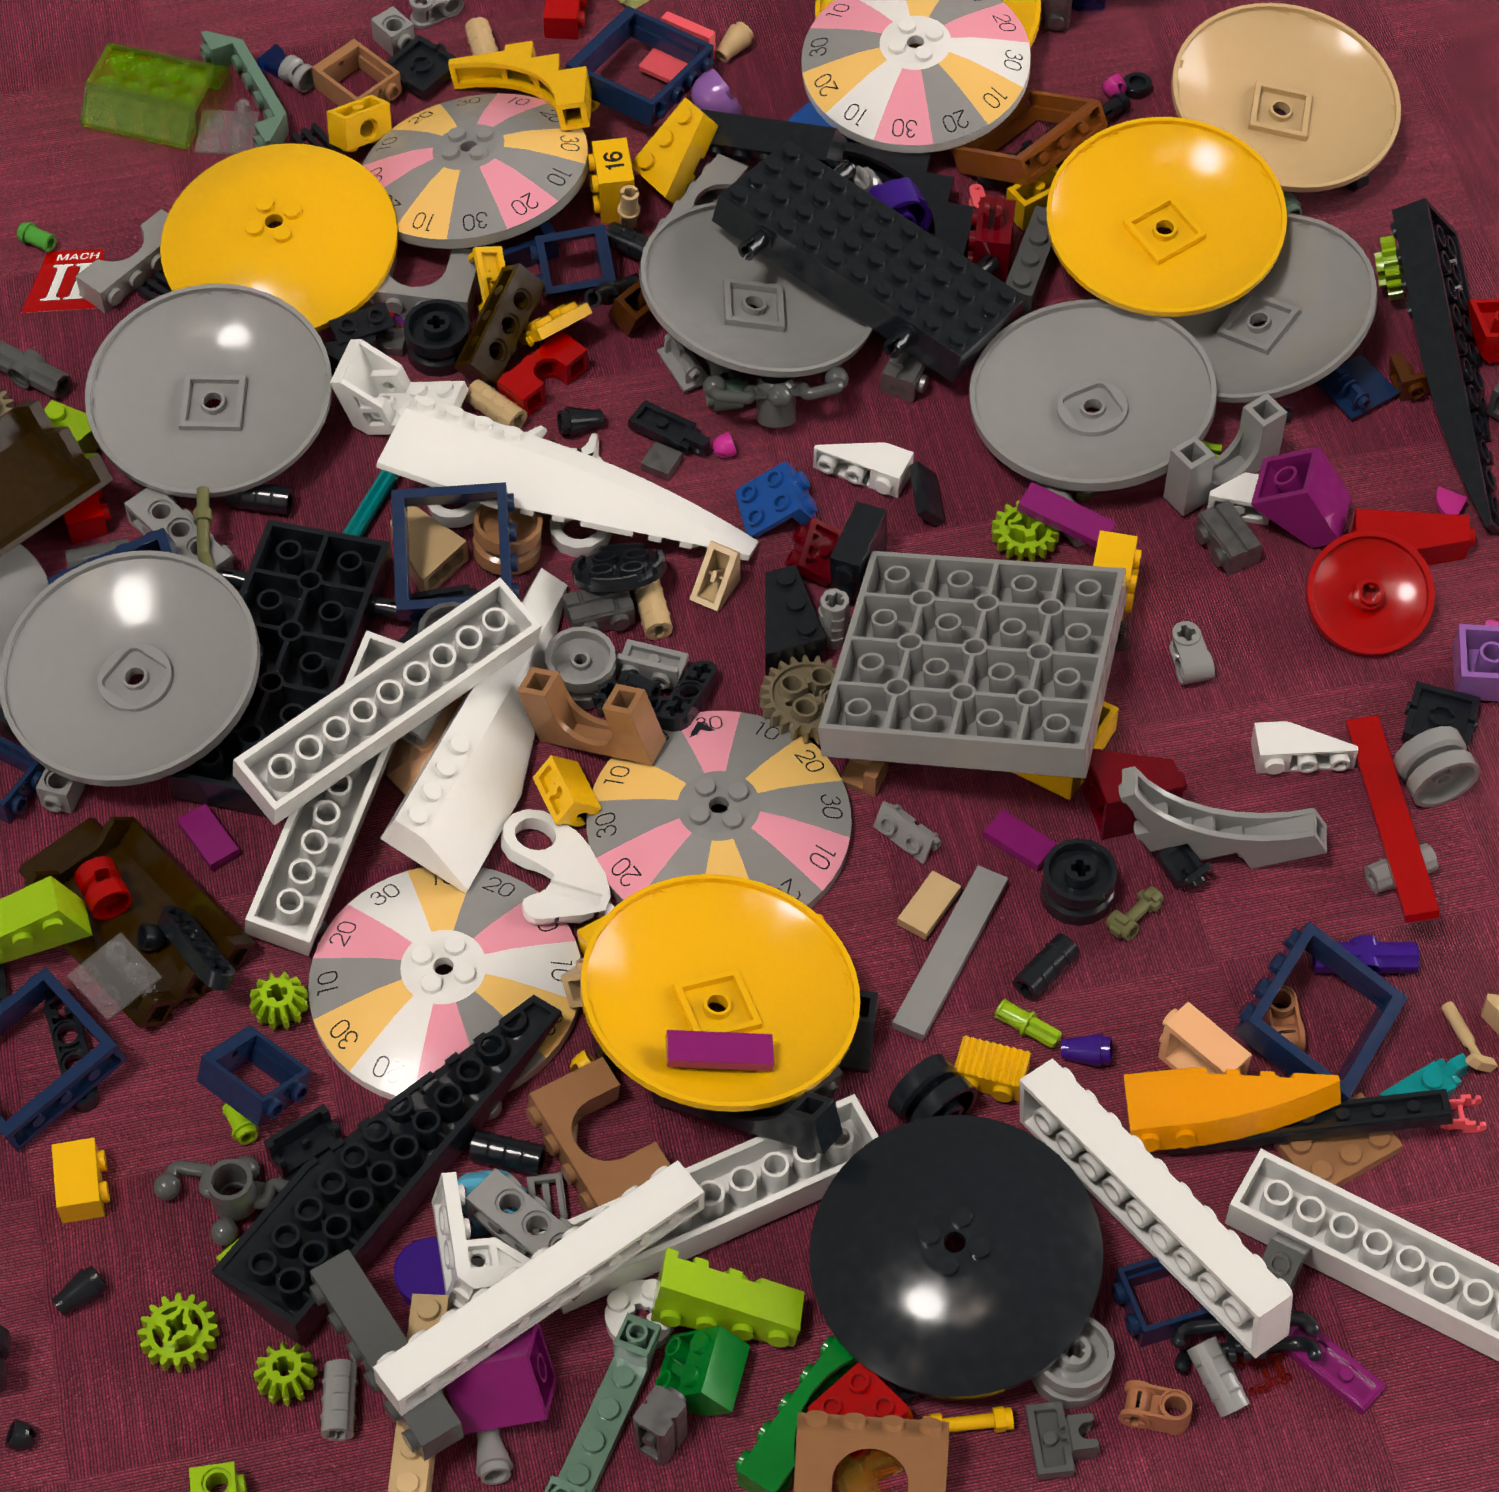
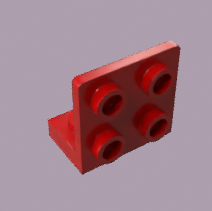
M859 1362L808 1407V1411L820 1410L827 1414L845 1415L847 1413H860L866 1417L896 1415L903 1419L914 1420L911 1409L875 1373L862 1366ZM869 1449L857 1450L849 1455L854 1460H858Z

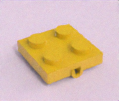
M575 301L566 305L563 304L549 311V315L530 321L519 339L522 345L528 344L532 347L534 342L541 341L582 318H586L592 314V311L587 302L579 305Z

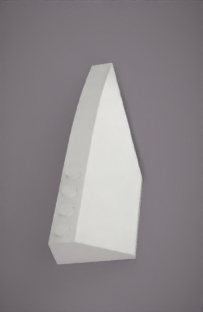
M416 395L405 407L376 465L379 469L431 487L506 482L508 493H514L515 507L521 508L520 514L533 516L534 511L550 514L553 521L562 523L574 519L579 520V524L582 527L632 537L633 532L647 534L649 541L661 543L662 538L676 540L680 543L679 547L688 549L699 546L708 548L710 541H715L740 552V559L749 561L758 545V540L728 522L644 478L593 456L523 432L518 427L494 422L489 417L465 412L460 407L436 402L428 396ZM497 501L477 502L498 509Z
M543 568L539 570L521 600L523 605L542 626L538 643L467 691L380 838L464 893L470 888L501 833L504 823L508 820L519 801L523 790L535 730L517 690L531 667L546 669L545 650L549 641L558 632L563 609V594H566L568 587L567 584Z

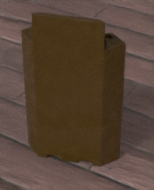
M39 400L23 401L0 416V557L113 481L99 453H83L68 426L53 427Z
M111 817L104 826L95 818H88L23 863L18 872L26 879L24 888L52 876L85 901V897L82 896L74 880L75 871L83 863L95 857L106 856L115 861L122 880L125 881L132 894L133 901L131 906L120 916L103 921L97 920L92 916L85 902L92 936L63 944L62 946L138 1028L163 1026L173 1019L172 1011L186 1001L191 1006L210 992L212 988L205 985L165 934V942L159 949L152 951L140 950L137 945V932L142 923L158 925L157 922L163 907L166 905L183 908L192 915L236 972L240 970L256 943L135 817Z

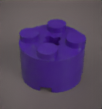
M903 177L887 181L883 184H876L868 191L872 196L927 231L931 226V209L918 187L910 178Z

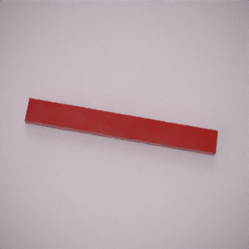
M1374 715L1346 720V730L1350 743L1358 746L1357 766L1405 923L1439 918L1440 910L1379 716Z

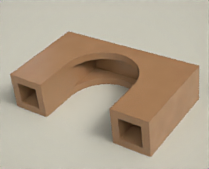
M531 667L517 690L541 742L648 765L654 763L666 742L645 689L616 684L602 707L606 720L587 713L573 701L560 672Z
M603 1057L530 1092L528 1108H526V1114L532 1126L535 1128L539 1126L544 1134L543 1142L551 1156L556 1155L561 1162L560 1168L566 1182L569 1185L574 1183L580 1193L578 1194V1199L585 1212L621 1197L632 1186H641L651 1178L658 1168L665 1165L670 1166L656 1141L624 1158L613 1161H602L585 1154L576 1144L572 1134L576 1124L585 1116L617 1101L619 1097L620 1083Z
M812 1410L807 1413L798 1412L794 1492H832L833 1473L838 1463L848 1454L862 1449H877L894 1456L906 1471L908 1478L907 1492H946L949 1422L940 1421L932 1417L913 1420L903 1419L896 1415L866 1417L860 1413L835 1415L827 1414L820 1410Z

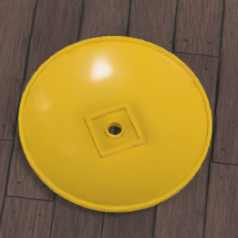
M1149 117L1130 120L1108 127L1091 136L1072 151L1064 160L1052 181L1048 194L1046 221L1049 239L1059 261L1075 281L1088 292L1111 305L1130 312L1159 317H1181L1206 313L1224 307L1249 293L1266 277L1282 250L1287 226V209L1283 191L1272 169L1244 141L1225 130L1204 122L1177 117ZM1160 227L1169 228L1172 232L1161 234L1157 229Z
M291 143L273 144L242 151L214 164L196 177L183 190L169 211L163 227L160 246L161 263L171 291L203 284H232L251 287L267 292L290 304L304 315L315 330L319 332L330 327L329 320L356 312L377 292L386 279L395 258L398 228L394 208L386 190L379 180L360 163L339 152L319 146ZM274 221L282 222V224L277 226L276 228L268 227V225Z
M718 874L687 875L670 878L640 889L616 905L603 918L594 931L583 958L580 977L583 1011L587 1023L602 1050L619 1069L644 1088L661 1097L694 1108L725 1112L753 1111L788 1102L805 1091H810L827 1078L840 1064L853 1040L859 1019L860 989L856 970L845 946L833 929L812 909L793 896L764 883L742 877ZM710 1003H718L724 1006L726 1010L715 1012L708 1005ZM667 1030L772 1034L773 1070L667 1067L666 1032Z

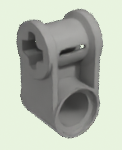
M409 0L413 10L410 15V21L414 24L415 28H430L434 24L458 15L464 6V1L418 0L417 4V0Z
M1190 621L1177 623L1172 630L1173 640L1169 645V654L1173 660L1179 683L1186 685L1214 679V662L1210 652L1207 650L1199 627Z

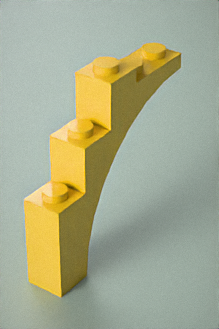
M533 41L507 44L504 51L449 59L448 66L454 90L474 87H497L518 90L532 94L549 104L558 115L561 131L590 127L592 89L586 66L563 70L559 53L536 57Z

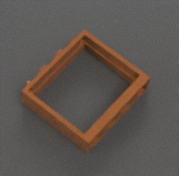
M1029 89L1024 93L1017 107L1000 125L974 141L951 148V152L959 173L1029 186L1068 157L1081 143L1105 129L1108 123L1100 100ZM1028 98L1030 101V105L1025 104V100H1027ZM1037 120L1059 123L1017 156L995 152Z

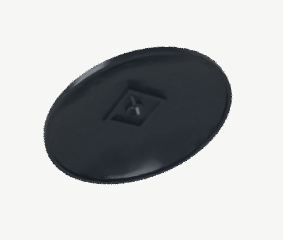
M968 1115L935 1116L909 1122L883 1133L855 1153L839 1170L828 1186L815 1215L809 1249L810 1274L814 1294L827 1326L840 1345L854 1360L875 1373L881 1380L918 1395L942 1399H973L995 1395L1030 1381L1059 1360L1074 1344L1084 1329L1099 1294L1103 1269L1102 1234L1096 1211L1083 1183L1061 1156L1044 1142L1015 1126L994 1119ZM952 1236H958L966 1244L960 1252L953 1253L944 1247L945 1241Z

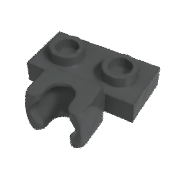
M1062 1401L1025 1405L1024 1412L1037 1480L1072 1477L1075 1473L1073 1461L1093 1459L1098 1455L1099 1441L1097 1439H1085L1081 1436V1434L1089 1433L1092 1430V1422L1094 1421L1092 1413L1067 1415V1418H1065Z

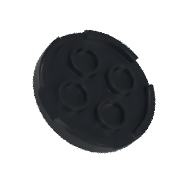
M624 542L601 546L599 548L600 552L586 558L585 555H580L571 566L573 582L578 587L593 592H621L640 588L658 580L667 570L666 556L661 549H647L645 543Z

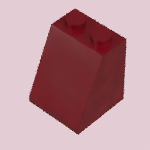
M1101 749L1092 750L1087 777L1082 779L1081 787L1102 840L1135 833L1134 822L1137 819L1127 803L1122 802L1119 795V784L1122 783V769L1135 766L1148 780L1163 790L1182 798L1183 791L1187 790L1186 778L1182 771L1178 772L1173 759Z

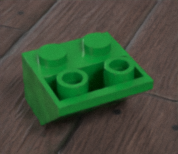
M721 1326L671 1335L665 1347V1356L655 1385H661L665 1389L672 1387L683 1394L686 1398L685 1403L688 1413L705 1417L732 1413L750 1345Z

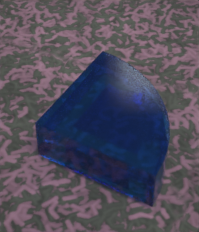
M275 44L257 59L258 66L279 78L278 70L280 64L285 59V53L278 44Z

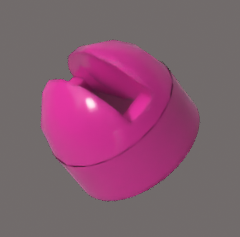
M1114 74L1103 83L1102 90L1111 98L1115 93L1126 94L1127 84L1119 74Z
M729 432L720 434L714 439L713 449L718 457L729 458L737 455Z

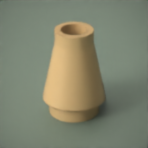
M740 21L736 24H731L716 48V57L721 62L727 63L736 54L750 46L754 38L752 30Z

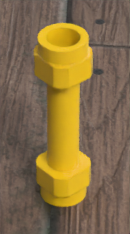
M1004 1406L992 1407V1413L942 1418L941 1413H935L922 1417H932L940 1421L949 1422V1433L994 1428L995 1433L1014 1429L1012 1408H1004Z

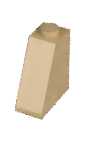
M407 507L410 575L420 592L437 589L469 560L467 541L418 507ZM391 520V521H390V529H391V536H392V541H393V526H392V520Z

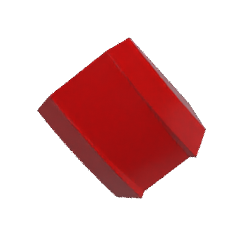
M1499 298L1469 299L1471 325L1479 352L1490 365L1499 362Z

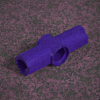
M1360 935L1352 938L1349 942H1337L1379 975L1381 973L1418 972L1419 948L1416 942H1379L1376 937L1371 935ZM1312 956V970H1314V973H1334Z

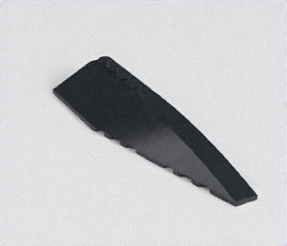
M1426 198L1392 210L1394 222L1391 223V230L1399 245V248L1396 249V256L1400 265L1403 266L1404 274L1401 275V281L1405 291L1408 292L1410 300L1406 302V307L1414 321L1425 375L1449 449L1485 526L1495 535H1499V502L1494 494H1490L1491 491L1497 489L1496 478L1487 466L1494 464L1493 454L1486 445V443L1491 442L1487 402L1483 395H1479V392L1485 390L1484 379L1477 369L1482 367V358L1475 349L1477 344L1471 325L1468 300L1471 299L1459 237L1457 231Z
M532 995L501 1018L499 1025L486 1034L482 1032L475 1037L473 1044L460 1054L455 1052L444 1060L445 1065L434 1073L429 1071L384 1105L385 1109L373 1118L368 1116L360 1122L358 1129L344 1139L340 1137L330 1144L329 1150L317 1159L313 1157L307 1161L212 1269V1274L271 1326L302 1346L330 1313L325 1304L321 1306L316 1304L309 1291V1287L313 1285L310 1270L349 1249L362 1271L365 1272L435 1188L441 1173H447L472 1141L475 1131L480 1130L488 1120L493 1109L505 1097L561 1017V1010Z

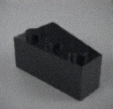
M792 565L766 572L765 676H769L771 667L778 669L780 661L789 665L790 657H794L798 662H802L803 655H806L810 662H814L816 656H820L821 662L826 661L827 638L797 566Z

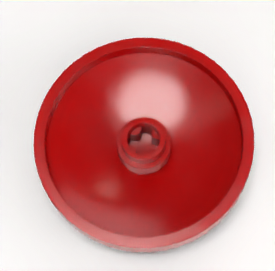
M1360 530L1335 539L1321 551L1308 573L1305 598L1312 622L1320 634L1332 645L1350 654L1363 657H1379L1405 648L1424 630L1433 612L1435 586L1426 561L1408 542L1387 532Z

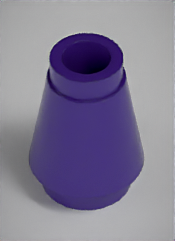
M1098 1033L1062 1039V1059L1101 1068L1103 1064L1112 1063L1113 1044L1112 1037Z

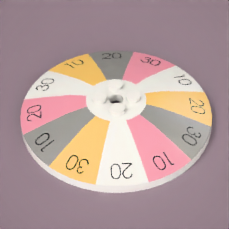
M834 0L819 14L810 27L802 49L801 66L803 83L810 102L819 115L833 128H837L840 133L861 144L885 151L927 153L964 145L980 138L1000 125L1017 107L1024 95L1030 75L1031 53L1029 41L1020 20L1002 0ZM914 43L922 45L917 48L909 47V45Z
M425 867L391 876L371 886L348 903L334 918L318 943L309 973L308 993L311 1014L319 1039L336 1065L352 1080L369 1091L391 1100L429 1071L432 1073L445 1065L444 1060L455 1052L460 1054L473 1044L475 1037L482 1032L486 1034L499 1025L501 1018L532 995H535L561 1010L562 1015L509 1091L534 1077L548 1065L560 1051L575 1025L580 1007H569L560 977L575 967V962L581 959L570 927L567 923L538 926L527 922L521 908L523 899L539 892L526 883L496 870L481 867L466 893ZM443 964L453 967V970L446 975H440L435 972V969Z

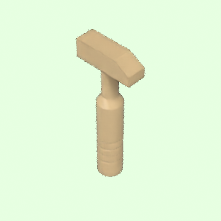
M1452 1001L1445 1003L1441 1010L1462 1045L1468 1048L1471 1053L1465 1059L1466 1063L1476 1070L1491 1073L1498 1067L1494 1058L1481 1055L1475 1044L1473 1034Z

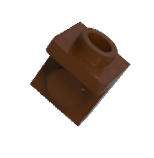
M1402 353L1390 355L1388 376L1392 385L1399 391L1398 398L1400 402L1419 399L1428 395L1430 389L1425 372L1414 374L1412 365L1406 363Z

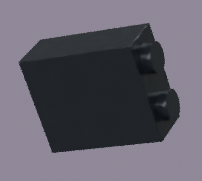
M857 501L830 557L831 589L837 588L846 592L851 603L856 604L871 552H886L887 550L886 509Z

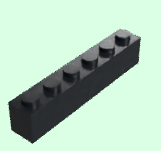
M700 109L718 125V129L706 153L713 158L717 154H721L742 163H748L749 160L760 163L789 140L831 169H834L840 164L847 144L845 137L837 128Z

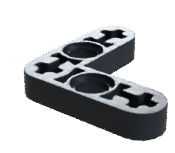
M702 660L689 666L668 698L659 696L654 702L650 701L661 729L677 732L691 725L717 686V668L713 662ZM686 694H697L690 698L683 697Z

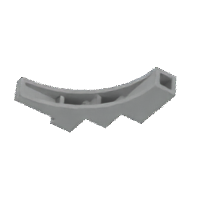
M1135 766L1122 769V783L1119 784L1120 798L1133 811L1137 819L1134 822L1135 835L1138 840L1145 844L1150 852L1188 844L1200 860L1237 853L1251 869L1327 853V825L1315 808L1271 813L1236 812L1212 808L1187 801L1163 790L1148 780Z

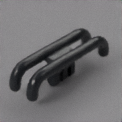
M1291 1311L1290 1326L1305 1328V1332L1309 1336H1316L1319 1333V1324L1313 1316L1300 1311ZM1216 1318L1187 1321L1180 1324L1172 1333V1345L1175 1348H1182L1186 1343V1339L1192 1335L1226 1332L1227 1342L1220 1343L1223 1351L1226 1352V1357H1229L1230 1363L1237 1362L1238 1356H1244V1361H1252L1251 1354ZM1292 1336L1285 1337L1258 1356L1259 1360H1266V1353L1302 1351L1307 1353L1311 1361L1316 1362L1321 1359L1322 1350L1319 1344L1310 1338ZM1194 1346L1187 1347L1177 1354L1174 1361V1367L1177 1372L1185 1373L1188 1370L1189 1363L1192 1360L1187 1350Z

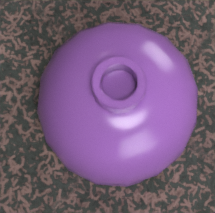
M709 69L695 81L691 88V98L694 105L699 109L744 115L737 99H733L729 92L730 88L715 69Z

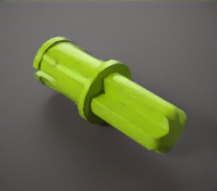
M1007 999L1001 1001L995 1012V1019L1018 1030L1019 1035L1022 1037L1027 1034L1050 1048H1055L1061 1039V1031L1036 1018L1037 1014L1034 1011L1029 1013Z

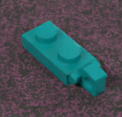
M1461 1053L1450 1059L1447 1063L1443 1058L1436 1062L1433 1061L1383 1091L1379 1096L1447 1089L1449 1097L1461 1085L1462 1081L1460 1078L1469 1072L1468 1068L1470 1065L1465 1061L1467 1057Z

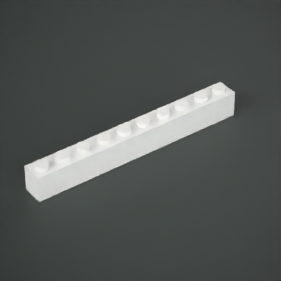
M678 1160L669 1167L665 1165L658 1168L651 1178L641 1186H632L613 1205L599 1208L585 1224L580 1227L574 1226L567 1230L557 1243L551 1247L545 1246L536 1251L529 1262L520 1268L513 1267L501 1277V1280L489 1289L482 1288L471 1297L470 1302L458 1310L455 1308L446 1312L440 1318L439 1323L427 1331L420 1330L409 1339L408 1344L396 1352L390 1351L384 1354L373 1367L377 1385L399 1414L403 1416L703 1210L704 1191Z

